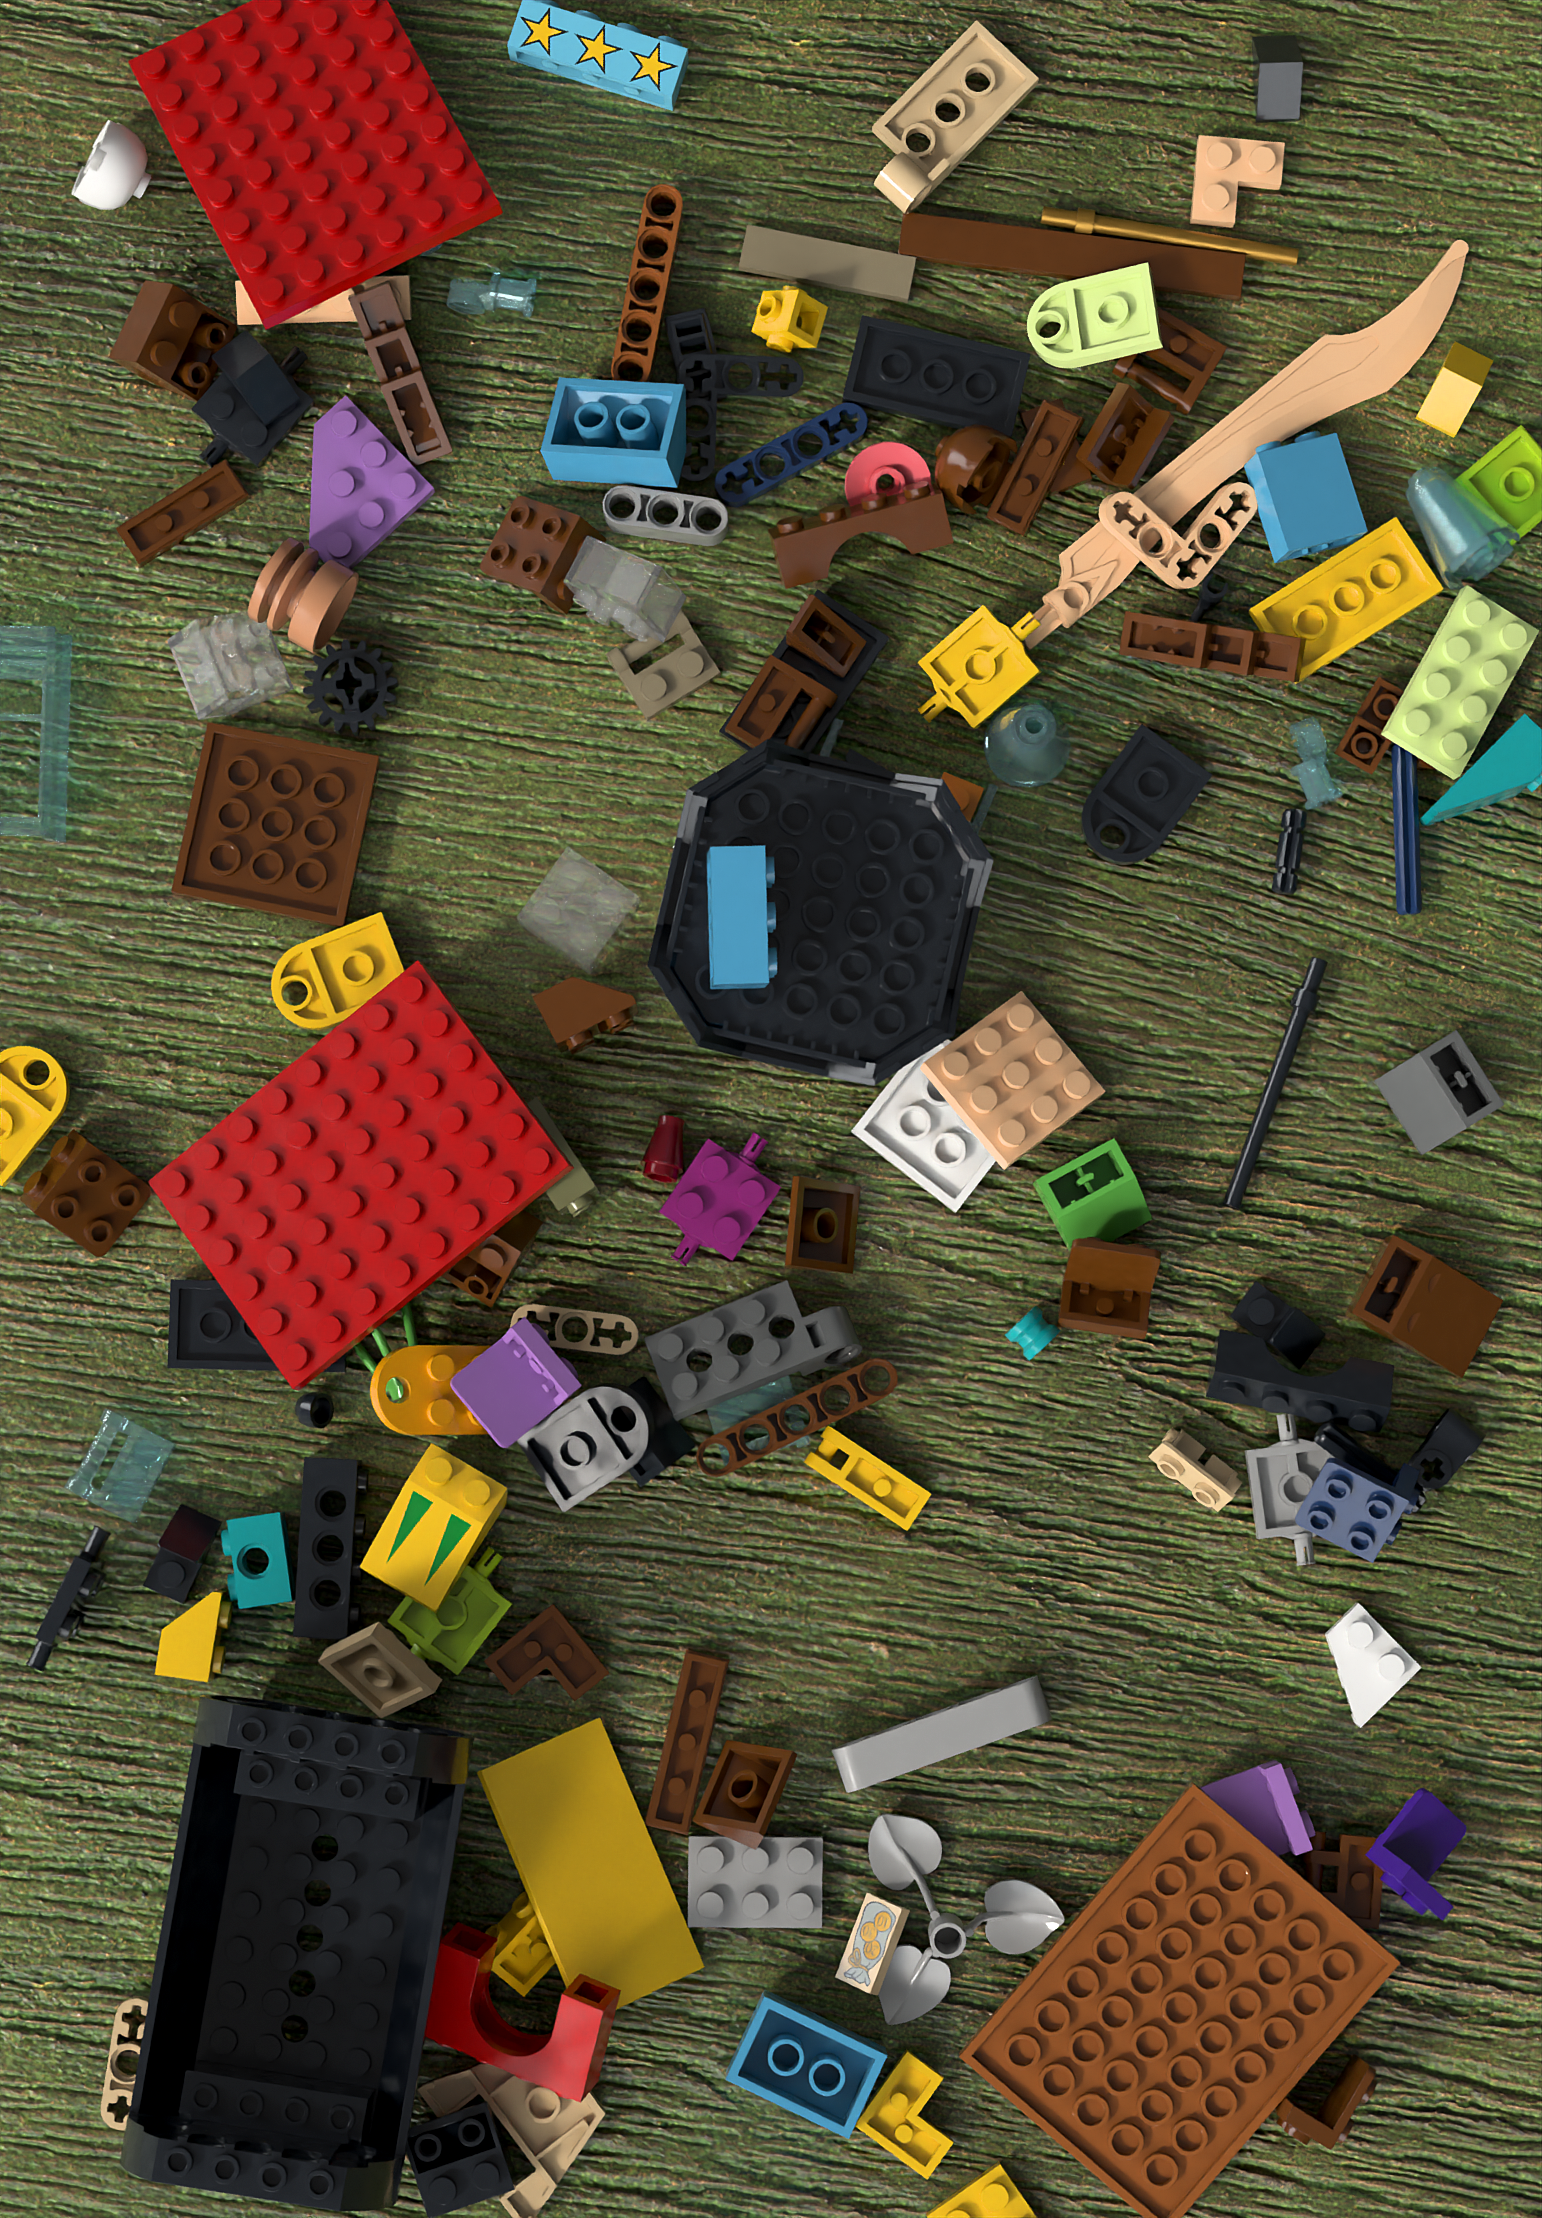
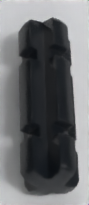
M1286 809L1282 814L1281 828L1284 831L1279 834L1275 868L1278 869V872L1274 874L1272 883L1273 892L1278 894L1293 895L1297 890L1298 876L1295 875V872L1300 869L1304 835L1301 834V831H1304L1307 820V813L1305 811Z

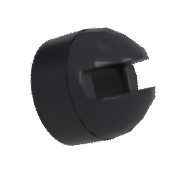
M305 1393L297 1400L294 1407L299 1422L311 1428H325L331 1422L334 1413L333 1401L326 1393Z

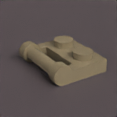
M680 608L668 614L669 620L619 650L616 647L605 654L647 722L721 676L718 667ZM675 635H680L685 643L684 645L634 675L629 664Z

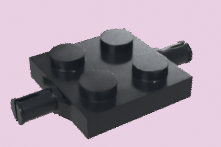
M294 345L293 349L278 365L299 396L300 401L267 426L264 425L227 376L222 373L191 408L192 413L210 427L215 437L198 457L212 468L229 449L232 452L243 455L259 469L315 405L314 400L296 385L292 377L304 361L308 359V356L303 351L300 352V349Z
M94 1525L88 1541L79 1552L80 1555L74 1557L35 1636L38 1639L29 1660L26 1662L30 1667L43 1672L54 1647L57 1648L58 1644L67 1642L70 1637L75 1639L79 1634L87 1617V1614L81 1611L90 1596L95 1598L98 1595L107 1577V1574L102 1572L106 1561L102 1560L99 1556L109 1536L112 1534L111 1532Z

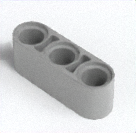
M623 485L611 488L603 499V513L606 524L611 530L620 534L701 546H714L721 543L728 532V512L719 500ZM620 501H626L631 503L635 509L629 517L618 518L611 513L612 507ZM668 507L676 511L678 514L677 519L670 524L663 525L654 519L655 513L661 508ZM704 514H713L720 519L721 523L716 529L706 531L697 525V521Z

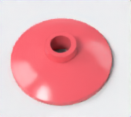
M879 442L862 450L851 462L845 477V495L849 506L861 504V499L871 494L886 493L887 496L902 493L904 492L903 487L914 482L927 481L931 485V476L926 462L913 448L899 442ZM885 474L891 475L893 482L889 487L881 488L878 486V480L881 476Z

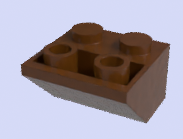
M145 280L108 358L138 377L197 403L208 390L219 367L211 356L231 341L237 326L174 284Z
M573 976L533 996L560 1052L562 1053L569 1049L572 1055L594 1045L593 1037L607 1029L613 1035L630 1027L635 1023L633 1016L639 1014L637 1003L632 995Z
M522 1210L441 1276L492 1308L529 1251L544 1222Z

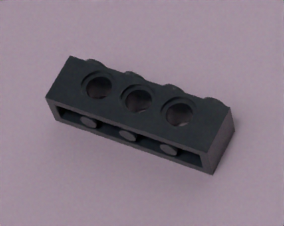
M304 1457L293 1637L345 1639L351 1636L352 1630H359L361 1604L353 1603L354 1585H362L363 1569L360 1568L363 1558H356L357 1540L364 1541L366 1533V1514L359 1513L360 1496H367L369 1485V1470L362 1469V1460ZM333 1490L341 1492L346 1498V1508L339 1516L328 1514L324 1508V1498ZM328 1535H335L340 1538L344 1546L342 1556L336 1561L326 1559L321 1552V1543ZM325 1580L336 1582L341 1589V1597L335 1605H326L319 1598L318 1589Z

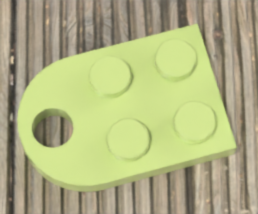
M1149 263L1060 283L1040 295L1033 304L1027 319L1028 337L1039 357L1055 367L1077 368L1163 348L1152 270ZM1049 322L1061 324L1059 332L1053 337L1043 338L1039 336L1040 330L1045 324Z

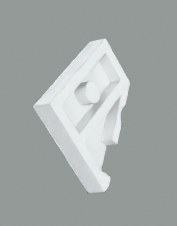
M1355 1603L1325 1633L1331 1654L1334 1656L1338 1668L1337 1673L1342 1688L1345 1690L1352 1711L1353 1722L1360 1728L1422 1668L1359 1603Z

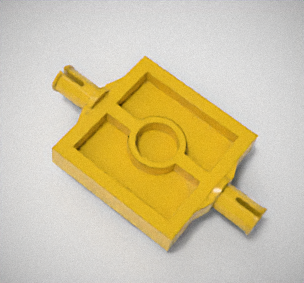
M982 605L918 662L932 679L935 691L937 692L918 708L920 714L924 715L923 717L930 723L932 719L949 706L960 712L973 729H977L1042 672L1027 655L1022 642L1042 625L1040 621L1034 619V614L1028 611L1022 619L1010 628L1001 623L986 605Z

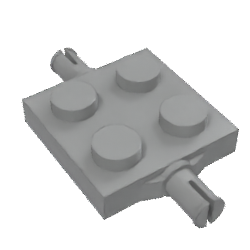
M1285 1414L1276 1415L1280 1442H1276L1267 1448L1245 1450L1256 1538L1264 1539L1281 1536L1294 1539L1297 1566L1306 1565V1563L1315 1564L1312 1537L1316 1536V1534L1300 1527L1295 1521V1516L1326 1460L1335 1457L1316 1444V1442L1298 1439L1295 1415L1286 1414V1417Z

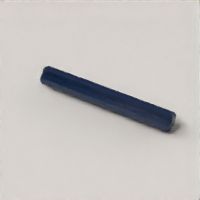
M1394 744L1391 749L1396 905L1398 914L1416 915L1422 910L1417 757L1399 745Z

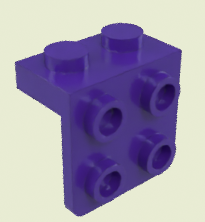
M1420 1788L1404 1804L1403 1809L1387 1829L1378 1836L1374 1845L1366 1853V1856L1384 1872L1380 1880L1398 1895L1402 1896L1401 1899L1422 1916L1429 1910L1443 1921L1453 1906L1427 1881L1463 1838L1467 1828L1426 1788Z

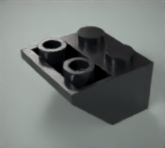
M487 2101L410 2127L406 2152L428 2218H434L515 2190L518 2178L505 2138Z

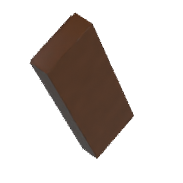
M1046 399L1043 400L986 515L987 519L1027 537L1085 421L1083 417Z
M225 459L118 526L116 530L140 567H143L251 499V497Z

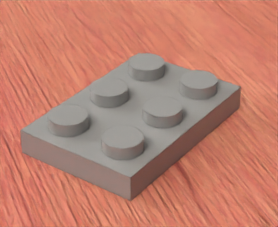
M689 1835L688 1927L822 1928L823 1836L764 1835L755 1850L723 1835Z

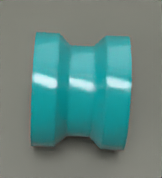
M1037 1305L1005 1334L1011 1342L1019 1343L1023 1348V1355L1029 1361L1061 1331L1055 1324H1048L1042 1318L1043 1311Z

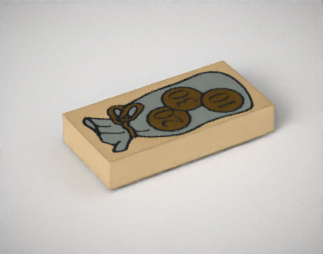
M866 1893L835 1977L869 1994L878 1995L910 1910L875 1894Z

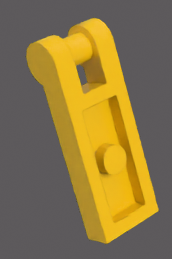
M827 1426L821 1434L823 1441L815 1453L810 1451L804 1463L908 1531L931 1496V1493L832 1427ZM838 1449L849 1455L841 1470L829 1463Z

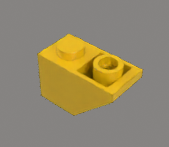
M213 1591L162 1629L155 1675L210 1682L214 1680L215 1673H222L226 1647L219 1646L222 1628H229L233 1610V1603L226 1601L228 1591Z

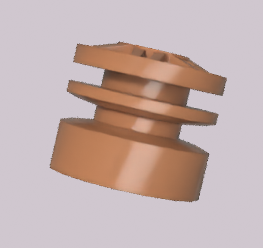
M290 537L280 545L263 568L249 602L248 617L257 623H263L267 619V627L272 631L280 630L291 618L288 639L314 654L325 647L342 622L356 592L359 575L354 570L334 559L328 560L316 572L319 560L318 551L314 548H308L304 551L303 542Z

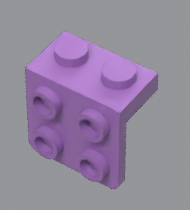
M525 1316L514 1324L500 1340L458 1372L450 1381L452 1390L502 1448L510 1447L569 1399L582 1386L577 1380L578 1374L573 1365L567 1359L559 1358L548 1345L550 1341L544 1330L535 1323L531 1324Z
M1272 1760L1200 1787L1278 1856L1290 1851L1295 1855H1299L1313 1850L1309 1838L1316 1835L1307 1811L1299 1812L1293 1795L1300 1793L1290 1767L1283 1769L1280 1762Z

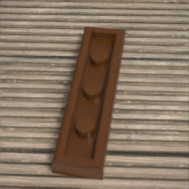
M686 1649L645 1825L688 1835L730 1659Z

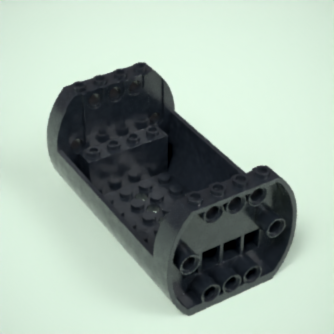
M215 1694L200 1695L192 1740L193 1748L130 2112L127 2116L120 2165L130 2173L152 2182L333 2211H370L391 2207L397 2203L399 2198L474 1736L439 1727L263 1699ZM328 1834L333 1836L338 1843L337 1855L332 1860H322L314 1852V1842L320 1835ZM313 1880H323L331 1889L330 1899L324 1905H315L307 1898L306 1888ZM305 1925H315L323 1933L322 1945L316 1950H307L299 1942V1932ZM307 1970L314 1975L316 1986L311 1994L300 1995L293 1990L291 1978L294 1972ZM298 2015L306 2020L308 2032L304 2039L295 2041L285 2035L283 2024L287 2017Z

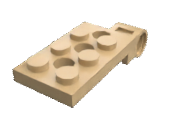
M976 20L872 126V132L896 154L879 173L874 186L905 215L912 212L1037 86L1039 78ZM973 73H981L988 78L990 85L982 92H975L967 87L966 78ZM943 103H952L959 109L960 116L955 121L944 122L936 115L937 107ZM914 133H922L928 137L931 145L923 152H914L906 145V139Z

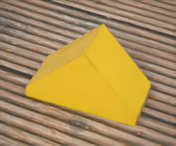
M1455 341L1415 419L1454 438L1481 390L1494 360Z

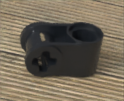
M1449 1407L1436 1421L1426 1435V1439L1407 1463L1420 1470L1415 1486L1425 1492L1443 1487L1449 1482L1459 1467L1476 1451L1486 1435L1453 1408ZM1433 1461L1436 1465L1433 1472L1437 1478L1433 1477L1424 1480L1422 1475L1425 1470L1420 1464Z

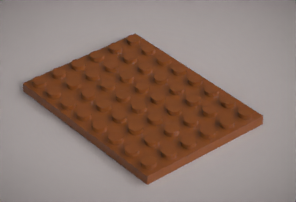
M1192 1781L959 2052V2057L1142 2217L1181 2218L1401 1962Z

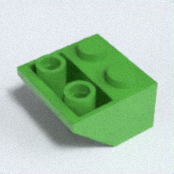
M1115 1138L1042 1176L1033 1183L1069 1252L1075 1239L1097 1237L1105 1242H1111L1153 1219L1138 1181Z

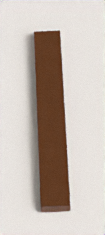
M903 213L898 254L917 257V261L1068 280L1085 278L1148 262L1152 270L1154 290L1235 301H1239L1241 298L1246 258L1244 254L917 213H908L907 215Z

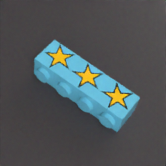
M522 0L507 44L511 61L671 111L674 109L689 64L688 48L682 47V43L674 38L659 36L656 39L646 36L633 25L618 23L617 26L602 22L597 15L585 10H577L576 13L560 9V6L552 0Z

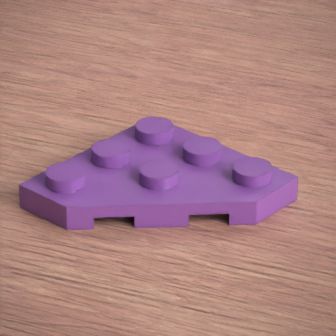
M345 395L314 424L309 546L318 551L319 558L324 563L334 559L344 566L353 569L435 493V489Z

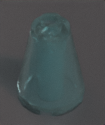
M1424 467L1410 477L1408 480L1409 487L1405 493L1442 581L1446 583L1450 590H1459L1465 587L1461 580L1472 576L1475 581L1480 580L1497 568L1512 553L1514 549L1510 545V541L1512 539L1519 541L1520 539L1514 526L1441 468L1430 470L1429 467Z
M1022 701L1004 707L991 719L984 735V753L987 764L999 779L1015 787H1037L1047 784L1059 775L1066 765L1070 754L1071 742L1066 724L1053 709L1038 702Z

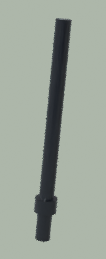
M1311 957L1301 987L1295 988L1290 1002L1293 1010L1223 1201V1204L1226 1206L1240 1209L1309 1014H1315L1320 1000L1317 992L1328 962L1322 959Z

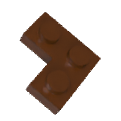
M554 1603L484 1660L511 1695L547 1667L570 1697L576 1701L610 1673Z

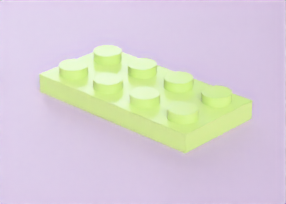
M1466 585L1460 589L1381 735L1453 780L1460 777L1539 630Z

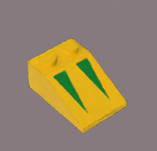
M431 1443L407 1479L364 1557L360 1568L434 1613H437L507 1504L508 1488Z

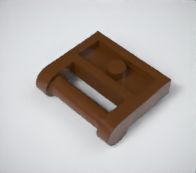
M1157 306L1163 348L1142 353L1192 381L1187 390H1183L1137 363L1135 359L1139 353L1120 357L1112 373L1121 379L1128 377L1177 406L1175 410L1187 417L1225 354L1227 347Z
M770 655L725 727V732L752 748L767 739L772 740L802 691L812 699L784 745L801 750L825 709H831L838 696L825 686L775 656Z

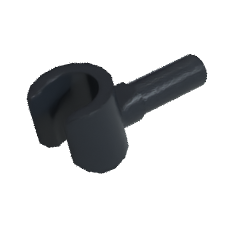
M1213 574L1208 575L1199 588L1198 597L1200 600L1189 620L1201 621L1211 606L1218 605L1227 593L1228 583L1226 582L1221 593L1213 594L1207 588Z

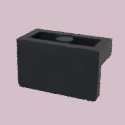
M641 1377L628 1386L647 1403L655 1425L654 1440L648 1454L642 1461L628 1470L640 1487L695 1448L693 1441L680 1423L675 1420L669 1408L646 1377ZM620 1406L617 1411L619 1422L624 1427L634 1428L636 1424L635 1413L627 1406Z

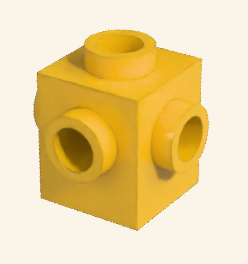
M783 286L782 290L763 291L751 332L767 340V347L782 353H790L792 348H817L828 307L807 295V292L793 286Z

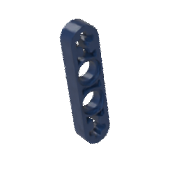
M854 403L837 405L726 465L718 472L715 478L717 498L728 507L743 506L858 444L867 432L868 419L865 411ZM846 415L849 420L855 418L859 420L855 425V433L850 434L847 429H843L834 434L836 444L830 445L828 433L822 425L828 424L829 432L840 426L841 416ZM806 434H814L821 439L823 447L818 454L808 456L799 450L797 445L799 439ZM774 454L781 457L785 464L783 472L777 476L764 474L760 469V462L765 456ZM752 465L755 478L761 484L755 487L752 478L742 484V494L736 496L733 491L725 493L723 489L727 487V478L733 476L736 481L749 476L746 466Z

